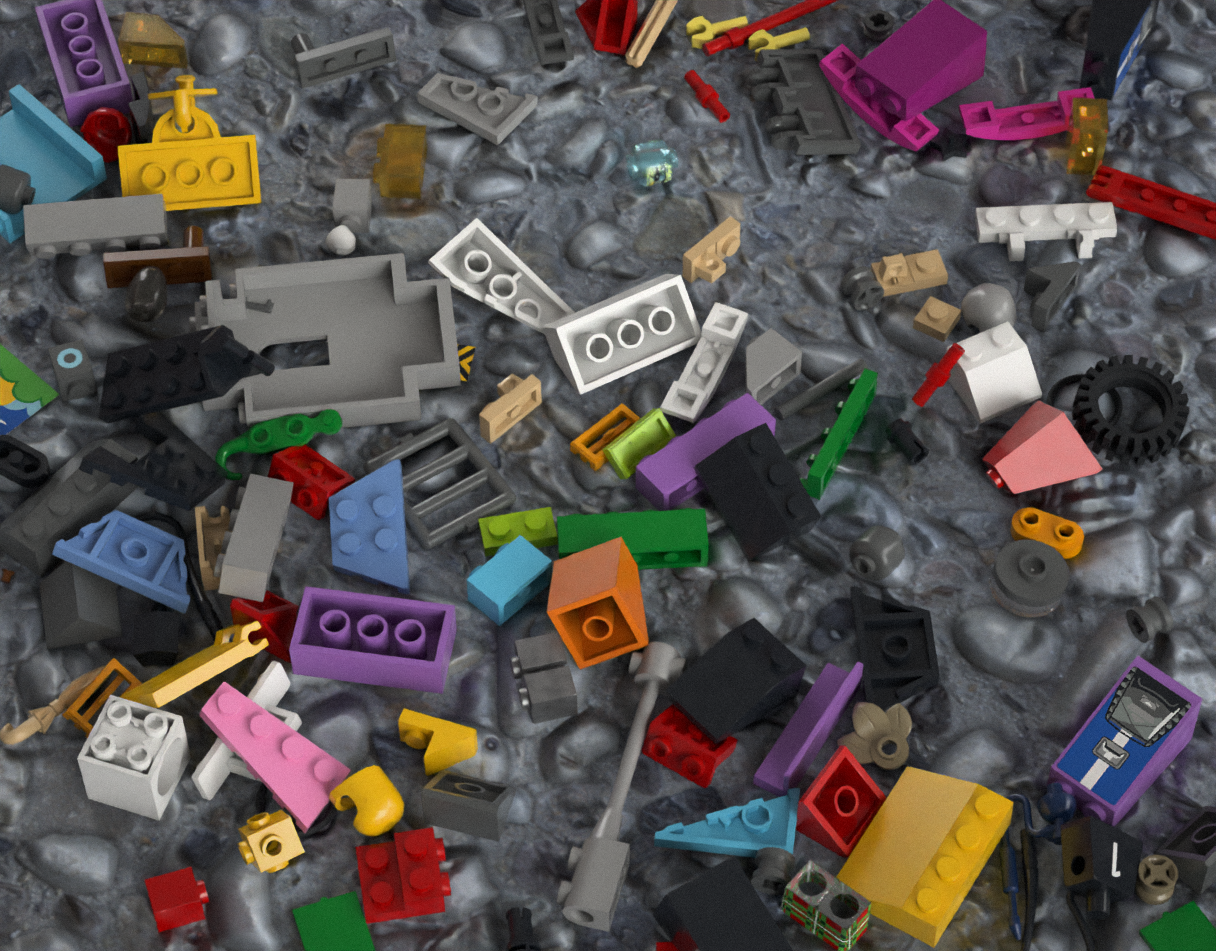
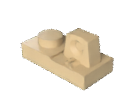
M730 216L684 253L682 277L690 283H693L699 277L713 283L722 276L726 270V264L722 260L727 256H732L740 246L741 223Z
M938 249L903 256L902 253L888 257L884 256L881 262L871 263L874 281L879 282L884 289L883 297L945 285L948 281V273Z
M510 374L497 385V393L500 398L495 402L487 404L479 414L480 435L490 444L542 403L541 381L533 374L525 380Z

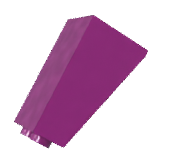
M933 0L856 64L855 87L864 96L871 97L881 104L887 112L897 115L906 122L984 76L987 30L942 0Z

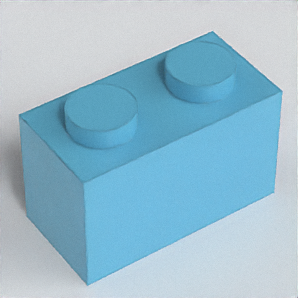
M519 535L510 544L502 545L495 556L486 564L477 566L470 573L467 579L468 601L498 626H501L551 583L552 560Z

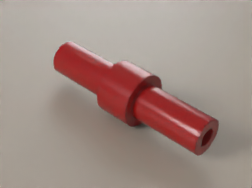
M694 70L688 71L684 79L696 93L695 98L703 108H709L720 123L727 121L730 118V113L718 100L719 94L710 84H705Z
M953 343L939 363H933L925 374L926 380L912 397V401L915 404L923 407L938 387H943L951 377V369L965 352L959 344Z

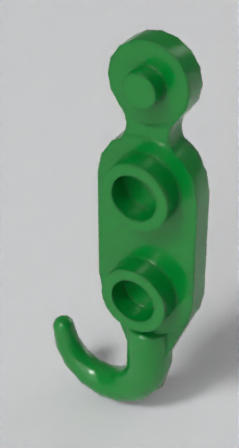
M326 409L315 418H308L300 413L259 422L239 437L223 443L217 450L215 461L228 472L226 479L231 481L241 480V473H233L226 467V460L231 454L245 452L268 455L283 451L291 446H303L316 433L336 434L342 427V418L337 411Z

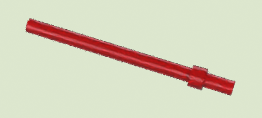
M805 0L740 29L734 27L724 31L723 36L703 44L702 50L707 57L727 48L733 50L744 45V41L748 40L756 31L762 29L769 31L839 0Z

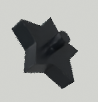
M945 127L941 137L930 140V147L941 153L943 161L953 156L966 158L967 151L964 144L968 139V135L954 134Z

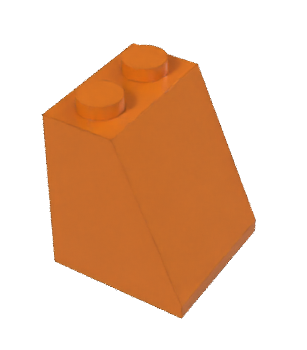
M622 537L554 561L546 612L580 670L649 645L638 565Z

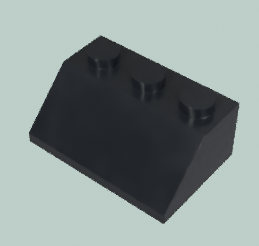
M766 423L734 437L694 467L748 562L810 532L822 517Z

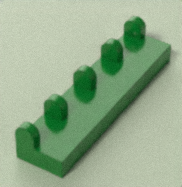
M864 368L859 379L853 378L850 380L847 388L851 391V394L846 403L838 402L835 407V412L839 417L833 428L823 429L821 438L825 442L819 454L809 455L806 461L810 467L807 480L799 479L810 497L820 500L876 396L877 372Z

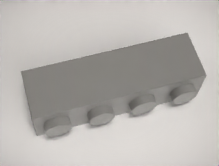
M163 194L23 205L25 245L30 256L35 255L37 258L48 259L55 257L57 253L69 252L71 255L83 256L90 254L93 250H105L109 253L123 252L129 247L154 250L159 248L160 245L168 244L166 204Z
M250 474L246 488L239 487L235 508L237 509H232L228 530L233 532H225L221 553L225 555H218L214 576L220 578L218 593L263 602L289 513L293 482Z

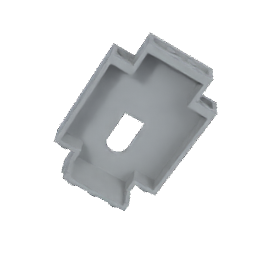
M404 253L235 269L236 283L230 284L231 299L223 300L220 280L205 281L206 295L199 296L200 302H195V316L189 317L190 333L224 325L233 331L235 340L257 354H260L265 347L273 344L327 339L330 365L274 370L270 376L258 374L242 378L223 397L202 401L204 411L238 408L240 424L247 423L248 430L259 422L301 413L308 418H315L326 409H333L340 414L342 418L341 428L421 420L419 390L461 386L450 278L407 282ZM268 299H271V302L274 303L271 314L246 308V301L266 304Z

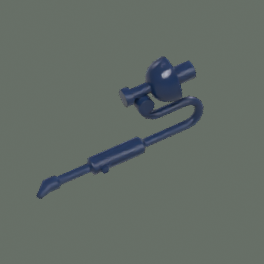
M1060 783L1049 784L1047 786V794L1042 796L1037 802L1040 816L1044 821L1051 824L1040 828V830L1033 828L1031 806L1026 796L1012 794L1006 797L1013 802L1018 801L1022 803L1025 828L1029 835L1036 838L1043 837L1056 845H1062L1061 825L1073 818L1076 810V800L1072 795L1063 792ZM1007 829L1001 838L1002 848L999 850L1002 886L1004 894L1008 895L1009 929L1016 940L1022 939L1021 922L1017 913L1016 894L1019 892L1014 848L1010 847L1009 830Z

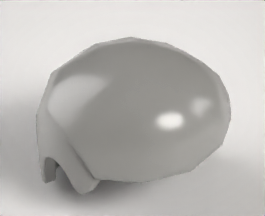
M992 283L980 284L969 290L961 301V312L968 327L971 325L976 326L980 333L1007 321L1013 327L1017 320L1012 295L1006 288Z

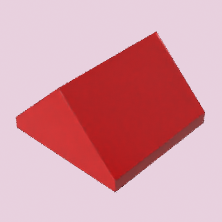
M845 745L839 746L798 801L796 831L839 856L848 858L887 797Z

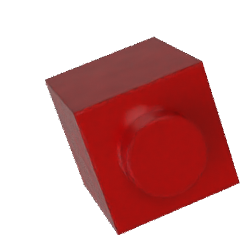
M192 866L145 879L158 933L205 919L202 904L208 903L209 898L204 880L195 881Z

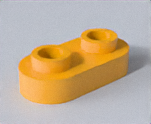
M1031 507L1018 510L1012 518L1010 531L1015 541L1036 540L1043 542L1057 550L1064 559L1076 556L1082 549L1084 533L1075 522ZM1061 533L1066 534L1069 537L1062 536Z

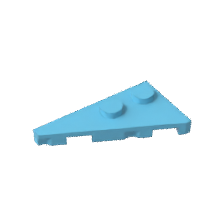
M800 788L788 789L787 795L765 802L763 798L750 801L744 806H733L706 814L705 820L683 826L682 822L667 826L664 830L655 832L654 846L756 858V852L765 847L781 848L793 854Z

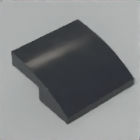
M142 72L130 76L135 101L128 103L136 144L152 143L153 129L155 127L151 100L148 99V94H150L145 75Z

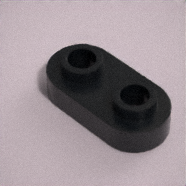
M0 435V458L7 456L6 459H0V475L26 488H35L44 484L50 476V466L45 454L12 436Z

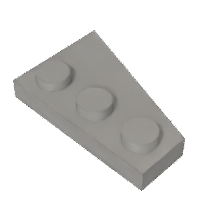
M437 73L417 93L420 104L496 145H499L538 105V96L526 93L525 97L509 94V89L496 87L494 91L477 87L475 81Z

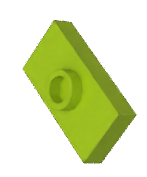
M653 408L603 448L602 451L620 479H628L636 472V466L645 456L657 453L666 447L671 439L677 436L660 408Z

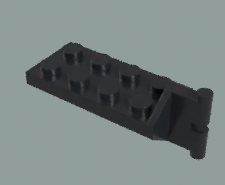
M224 325L108 353L98 418L106 423H112L223 397L242 378L258 374L270 376L274 372L275 365L235 340L233 331Z

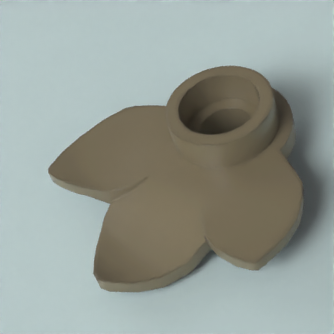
M856 703L852 713L855 732L837 740L838 747L845 745L860 764L874 762L877 766L886 770H894L901 767L909 756V745L906 739L912 729V722L908 711L900 703L893 705L886 713L873 703ZM886 744H893L897 747L896 752L891 755L883 753L882 749Z

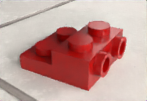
M433 827L394 833L395 841L355 847L367 924L445 912L444 897L451 896V887L448 872L440 873L439 862L446 861L443 837L435 838Z

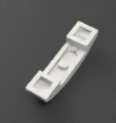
M715 302L702 327V336L678 381L674 380L660 406V410L663 413L692 423L699 418L713 397L729 366L747 322L748 313Z

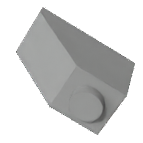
M772 328L763 335L754 337L746 347L745 394L749 393L760 405L765 403L801 373L802 351Z

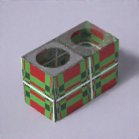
M810 859L785 887L780 908L782 907V911L834 949L848 951L868 929L872 902ZM805 882H814L825 890L819 895L810 896L804 894L799 887ZM836 897L856 911V915L848 919L835 916L830 908L831 900Z

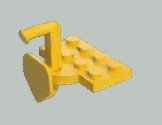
M182 75L175 79L179 90L148 94L149 100L173 99L174 108L159 118L153 129L152 143L118 146L122 197L163 194L166 211L262 203L256 135L221 137L218 125L212 117L195 106V97L218 95L216 88L194 89L193 82L195 77L192 75ZM175 122L181 127L182 133L176 128Z

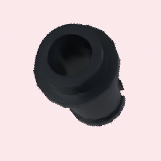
M899 418L886 428L887 440L890 444L895 443L911 465H915L916 462L920 463L929 454V449L923 445L911 430V423Z

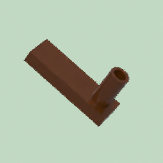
M198 226L185 228L183 231V248L103 253L107 288L199 283L212 280L209 246H204V232Z

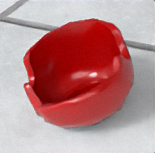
M100 107L91 111L80 129L84 140L103 156L105 163L118 160V146L130 145L132 140V129L128 118L114 108Z

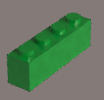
M682 508L667 511L644 510L642 512H607L605 514L590 515L576 513L568 516H557L559 559L622 537L638 565V570L708 566L709 543L705 509Z

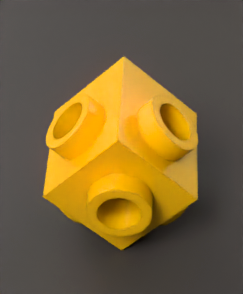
M283 810L270 815L268 812L257 814L246 821V826L238 829L243 841L237 843L244 862L246 865L252 863L261 873L264 871L267 873L279 871L289 864L288 860L305 853L291 817Z

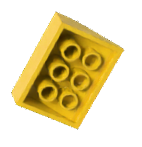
M907 766L836 878L872 902L870 914L934 948L1011 824L1014 802L980 784Z

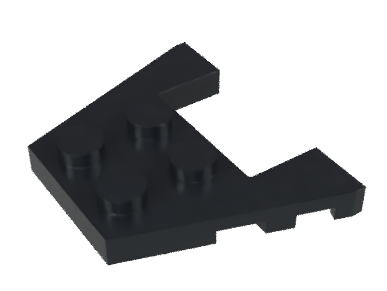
M160 411L143 415L137 421L134 431L159 445L137 462L130 464L99 446L83 457L79 470L92 475L94 469L111 475L110 482L120 486L130 482L146 488L144 495L187 511L193 509L223 486L228 475L224 468Z

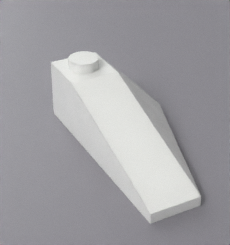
M478 218L473 220L428 261L443 278H450V285L543 334H545L543 326L575 313Z

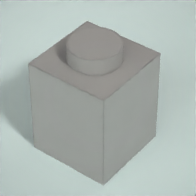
M336 178L333 200L334 227L345 225L352 233H369L372 211L370 179Z

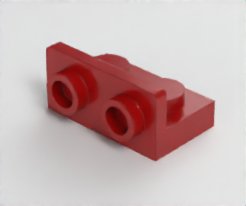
M306 444L303 446H291L274 454L267 476L293 482L291 502L316 520L325 517L329 497L355 483L354 477Z
M672 704L650 722L642 753L695 784L707 788L711 784L716 768L734 752L738 739L729 736L715 744Z

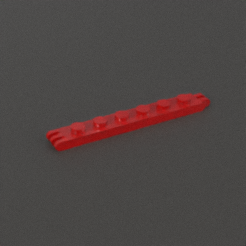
M1104 165L1098 166L1091 184L1086 190L1088 197L1101 202H1113V206L1216 240L1215 202Z

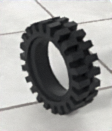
M1116 355L1109 358L1108 364L1101 360L1096 363L1095 369L1090 367L1086 371L1085 377H1082L1073 402L1072 420H1076L1074 425L1078 433L1083 431L1081 438L1085 444L1094 440L1091 451L1098 455L1103 448L1108 450L1105 459L1111 462L1115 454L1121 455L1120 464L1128 465L1132 456L1135 458L1136 466L1144 465L1147 457L1151 463L1159 460L1160 454L1166 457L1170 454L1172 447H1176L1188 420L1189 406L1186 405L1189 399L1187 393L1181 394L1184 388L1181 381L1172 384L1175 374L1170 370L1163 376L1160 374L1163 365L1155 362L1152 369L1146 367L1148 358L1140 357L1137 365L1133 364V355H1125L1122 364H1120ZM1131 387L1141 390L1157 402L1162 413V423L1155 429L1144 433H1128L1119 430L1103 417L1099 409L1098 399L1106 391L1113 388Z

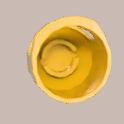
M373 765L358 771L344 780L329 794V800L337 810L345 811L357 806V815L354 818L353 826L364 836L375 837L390 831L398 824L404 813L405 805L402 796L380 766Z

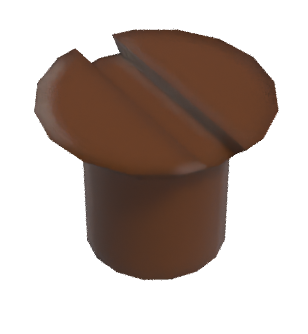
M1 569L3 574L0 581L9 583L11 576L15 572Z

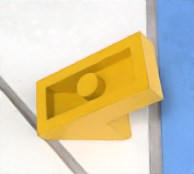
M403 708L398 720L400 741L415 749H427L424 755L425 775L435 774L476 755L478 751L476 729Z

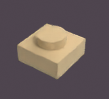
M930 296L914 318L913 328L945 342L960 320L961 310Z

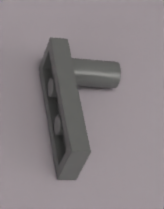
M389 28L316 49L307 34H297L291 40V46L295 52L298 79L302 88L396 61L393 34Z

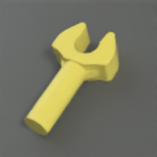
M699 16L687 23L686 35H693L692 47L702 49L703 44L714 40L716 36L723 35L724 31L734 27L740 29L747 26L748 21L746 16L711 24L703 16Z
M805 27L773 37L762 29L749 37L748 49H756L755 61H757L760 50L780 49L810 40V34Z

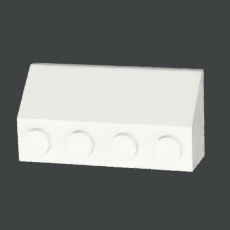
M664 274L542 327L554 360L579 395L698 344L702 336L682 277L676 274Z

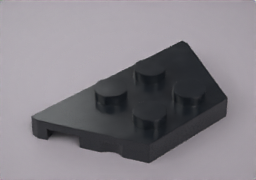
M852 586L850 588V600L859 662L863 663L862 688L864 702L873 703L883 711H886L893 705L901 703L938 684L940 674L930 611L914 605H903L899 600L884 596L882 601L862 594L863 588Z

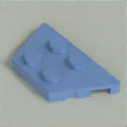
M396 459L329 497L332 565L337 572L349 576L357 575L363 578L364 581L376 585L380 582L397 588L399 593L410 594L402 465L400 459Z
M114 510L103 516L101 521L90 523L81 528L79 534L66 542L61 539L56 542L52 555L179 612L186 613L190 603V595H187L186 591L188 575L187 565L183 561L185 557L183 539L118 510Z

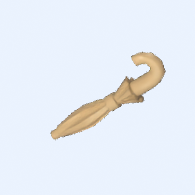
M105 666L94 669L72 681L60 694L59 698L54 699L47 707L29 710V719L15 729L10 723H7L0 731V740L4 744L14 745L24 741L37 731L45 734L54 717L59 716L65 709H68ZM109 674V675L107 676V678L100 684V686L93 692V694H94V693L101 687V685L110 677V674Z

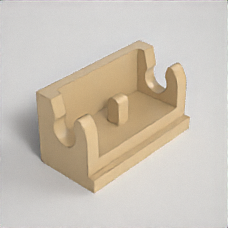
M205 506L195 507L199 563L204 591L219 589L220 578L214 576L216 561L219 554L225 555L221 553L225 532H233L228 530L230 512L225 506H221V516L216 518L209 517Z

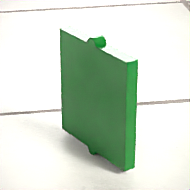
M356 891L329 899L321 897L319 902L292 909L305 951H375Z
M1194 900L1171 913L1163 912L1162 918L1139 930V935L1151 951H1216V929Z

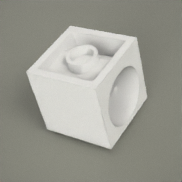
M110 695L77 760L88 799L160 821L191 755L182 716Z

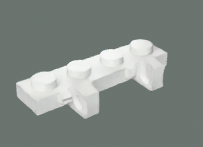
M1113 202L981 207L975 210L978 242L1006 243L1009 261H1023L1025 253L1024 241L1075 239L1078 258H1092L1094 240L1104 237H1116L1117 233Z

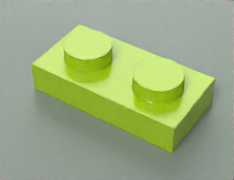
M551 507L478 519L485 557L495 555L502 545L510 544L519 535L536 548L558 545Z

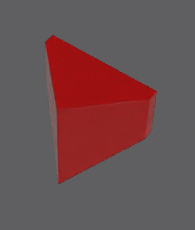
M587 0L575 10L594 50L626 54L638 23V0Z
M268 590L265 593L263 602L240 597L232 599L230 609L233 625L240 624L242 626L249 622L258 621L261 628L249 633V642L253 644L258 639L266 638L269 645L263 650L291 664L289 648L296 624V612L299 606Z

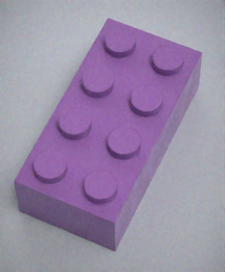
M62 0L35 7L40 35L69 126L73 127L83 124L88 114L100 107L114 108L123 114L130 113L128 103L133 102L131 86L102 0Z
M305 586L289 648L293 674L443 694L457 632L455 605Z

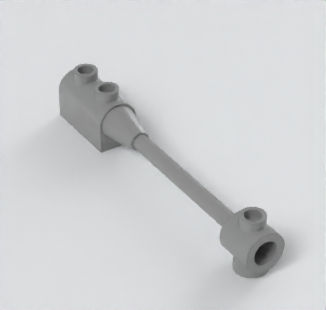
M650 642L648 646L644 647L642 653L633 652L630 660L629 674L635 675L634 682L643 691L607 808L603 811L590 836L584 840L582 848L572 847L568 861V870L575 872L571 882H561L557 896V904L564 906L563 915L578 925L607 932L611 928L630 864V844L619 842L623 817L621 813L657 695H664V691L687 668V659L681 658L678 650L666 643Z

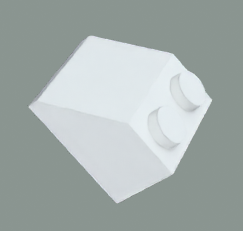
M1008 321L957 342L965 352L951 369V377L948 381L980 424L1041 398L1042 392L1028 348ZM952 345L946 347V352L949 350V348H950Z

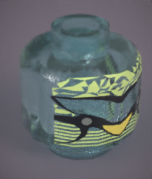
M662 139L635 144L631 148V154L626 155L629 176L632 181H637L642 187L670 181L673 177V169L678 168V157L675 149L668 148Z

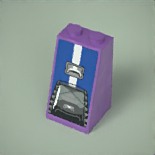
M1137 656L1051 766L1047 786L1051 783H1060L1063 792L1075 798L1076 808L1083 812L1085 817L1092 816L1115 827L1191 741L1202 698L1140 656Z

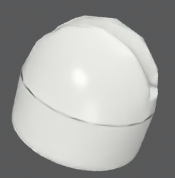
M340 225L328 234L325 244L333 253L345 256L354 251L356 238L347 226Z

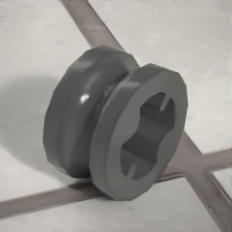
M883 10L869 12L864 19V36L872 42H884L893 33V17Z

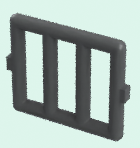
M448 418L416 436H413L411 433L399 439V445L368 460L363 466L364 472L369 475L396 459L401 460L449 435L458 448L403 476V492L416 487L466 459H469L478 472L413 507H410L404 500L406 526L425 549H431L465 530L470 534L479 529L478 519L490 517L513 505L516 501L515 493L453 418ZM486 483L497 494V497L432 532H429L420 520Z

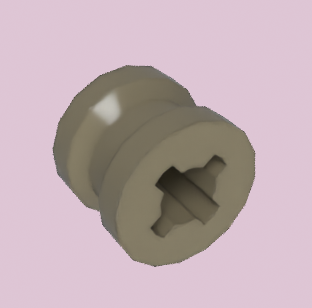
M1156 854L1144 858L1139 864L1135 884L1137 896L1142 901L1152 905H1160L1169 901L1174 893L1175 884L1178 879L1177 866L1171 859L1163 855ZM1153 882H1162L1161 885H1155V884L1153 885L1152 883H1153Z

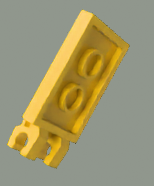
M258 621L249 622L242 626L240 624L231 625L216 632L214 645L203 649L119 697L153 708H159L245 658L254 656L267 647L269 643L266 638L250 644L248 640L249 633L261 628ZM234 634L233 642H229L230 636Z

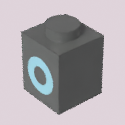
M83 339L48 348L53 372L63 402L81 399L98 393Z

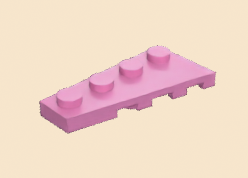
M226 682L220 685L201 709L199 716L231 752H236L247 764L246 769L255 779L259 778L273 793L272 798L282 809L286 808L297 820L296 825L304 834L330 801V792L346 780L351 772V769Z

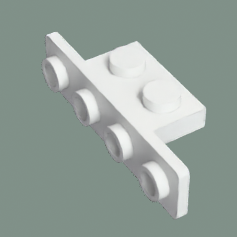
M273 660L265 672L259 676L256 685L247 698L297 731L302 724L299 715L276 707L290 687V681L281 663ZM217 737L216 742L204 759L198 763L192 775V779L202 798L211 800L230 772L256 780L246 769L247 764L236 752H231L219 737Z

